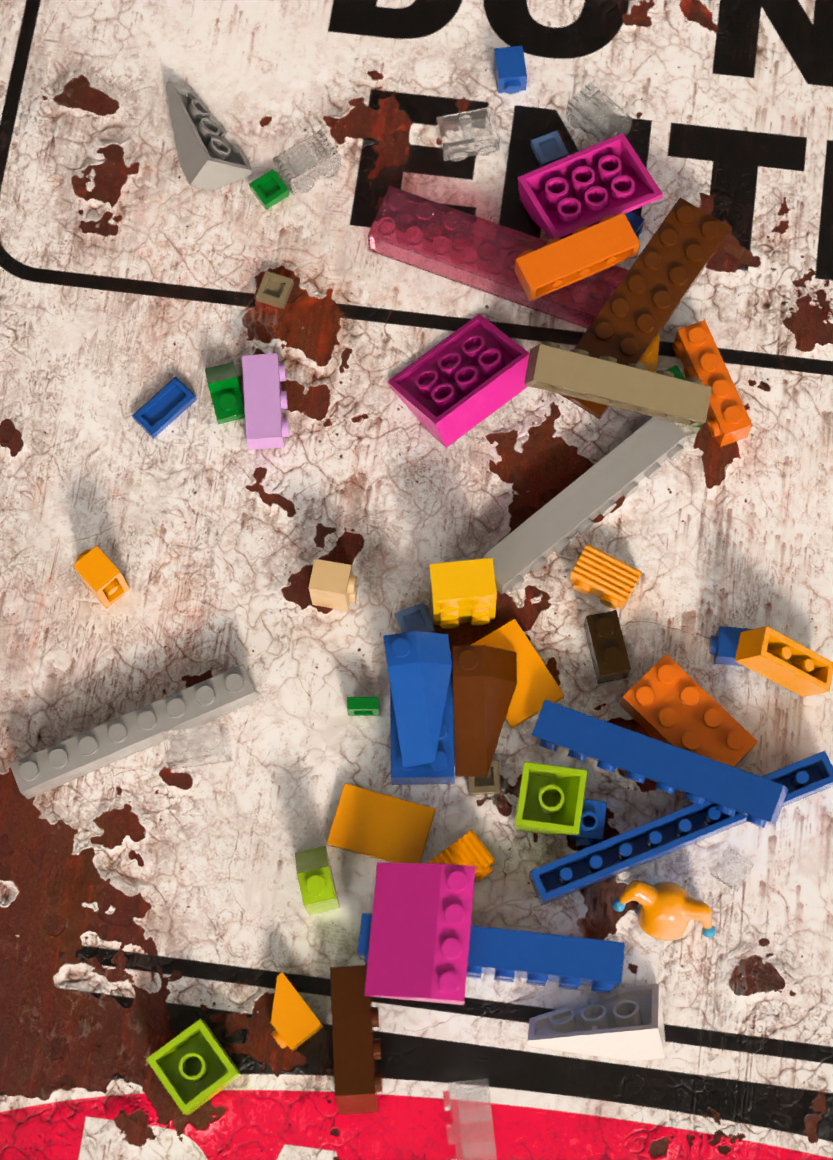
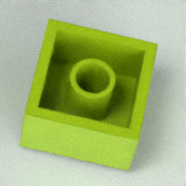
M201 1019L146 1059L185 1115H190L242 1076L206 1022Z

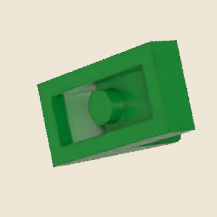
M234 362L206 368L207 383L218 424L245 418L244 402Z

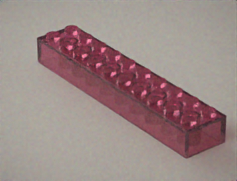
M389 186L368 234L369 251L586 329L590 327L629 271L614 265L529 301L515 274V259L527 250L533 249L535 251L544 247L548 241Z

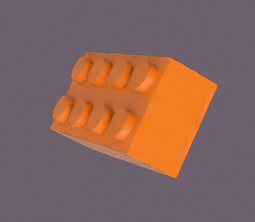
M667 654L622 696L620 706L654 739L732 767H736L758 743L743 726Z

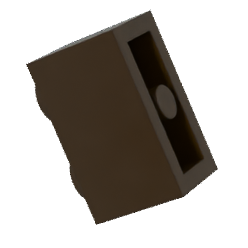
M617 610L586 616L584 629L597 683L601 684L628 678L631 667Z

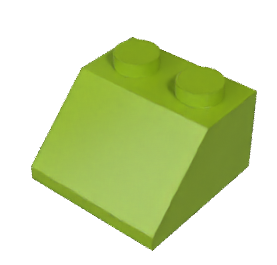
M524 762L515 820L516 831L544 835H579L588 770Z

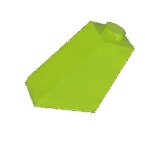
M326 846L295 853L298 882L303 904L309 916L339 909V900Z

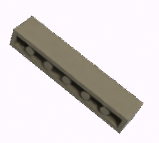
M544 341L530 349L524 381L526 386L693 427L706 423L712 387L702 385V380L687 377L682 380L674 378V373L658 370L654 373L646 371L644 365L629 363L628 366L617 363L616 358L609 356L591 357L588 356L589 352L581 349H571L570 351L559 349L560 345L553 342Z

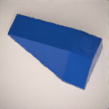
M411 631L385 635L383 639L403 768L435 763L448 685L452 672L448 634Z

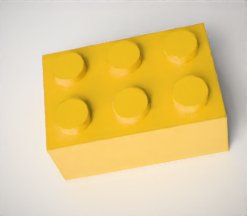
M493 558L429 564L434 626L441 625V628L448 629L458 627L459 623L471 622L472 625H485L490 623V620L495 619L497 591Z

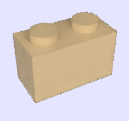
M314 559L308 588L312 605L349 611L350 602L355 603L358 594L357 576L353 575L352 566Z

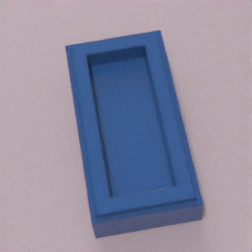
M175 376L135 412L132 417L154 439L190 407L197 398Z

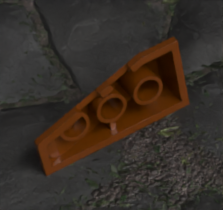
M485 645L453 646L455 777H487L498 745V739L508 714L509 705L517 686L516 652Z

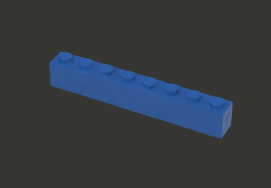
M547 700L544 701L532 736L541 740L539 743L541 747L557 752L558 747L569 750L567 756L582 762H586L587 757L598 761L597 767L612 773L615 772L616 768L627 772L626 778L644 784L645 779L657 783L656 789L672 795L675 789L687 793L686 800L702 806L705 800L717 804L716 811L734 817L735 812L747 815L746 822L765 828L766 823L776 825L788 792V788L783 784Z

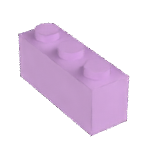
M278 353L242 356L248 448L249 450L285 447L284 437L290 436L288 419H283V409H288L287 391H281V381H286L285 363L279 362Z

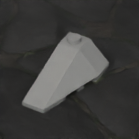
M167 82L165 87L180 166L187 182L195 188L213 191L250 176L253 170L244 152L237 144L232 146L225 138L227 131L222 125L218 126L208 117L210 110L192 88Z

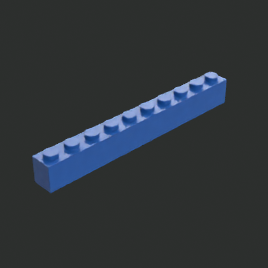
M823 751L762 777L783 784L788 788L782 806L784 807L832 787L833 767L826 752ZM705 800L703 806L695 803L531 870L529 878L540 905L543 906L746 822L747 815L735 812L734 817L715 810L717 804Z

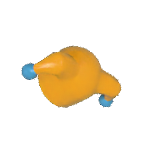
M633 880L627 885L621 896L615 898L612 903L613 909L621 912L626 907L627 902H639L638 924L644 932L658 940L671 941L680 938L690 920H698L702 923L703 936L710 938L716 934L715 926L712 925L711 907L700 900L690 897L684 888L672 882H660L652 886L639 880Z

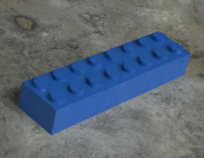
M362 913L357 953L359 958L364 960L365 965H367L372 914ZM471 925L466 977L480 979L483 973L494 975V980L501 982H513L514 977L527 978L526 984L546 986L547 981L559 982V988L578 990L580 985L591 986L592 992L610 993L622 981L625 943Z

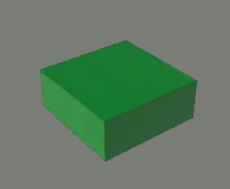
M274 169L249 184L250 190L266 210L290 195L289 189Z
M347 697L348 716H380L379 697Z

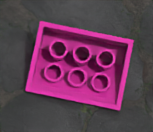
M624 133L518 177L519 196L531 219L552 240L555 238H566L581 227L587 226L589 228L599 224L603 218L609 215L626 214L663 198V193Z
M478 314L387 381V383L425 429L447 448L528 387L524 385L530 353L481 314Z
M377 863L364 996L464 1005L475 866L443 863Z

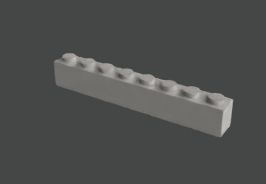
M652 417L479 559L493 558L496 589L502 595L508 589L510 592L516 590L524 582L523 577L531 570L534 573L539 571L547 563L548 560L546 558L554 551L557 554L561 553L571 543L570 538L576 533L582 535L594 524L593 519L600 514L605 516L611 512L616 506L615 501L623 495L627 498L633 494L639 487L638 483L643 478L647 477L650 479L655 476L662 468L661 464L669 458L672 461L678 457L684 450L683 444L686 438L681 429L672 421Z
M242 664L9 765L20 793L27 799H30L254 703L259 699L246 668Z

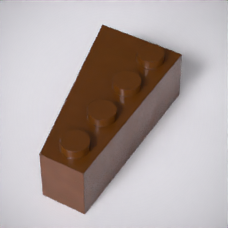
M367 965L330 967L334 1084L339 1115L377 1113V1092H383L382 1072L376 1071L375 1059H381L380 1039H374V1027H379L378 1007H372V997L364 996Z

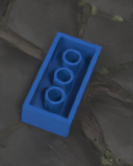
M451 653L452 672L448 685L435 763L403 768L390 687L392 785L455 784L453 653Z

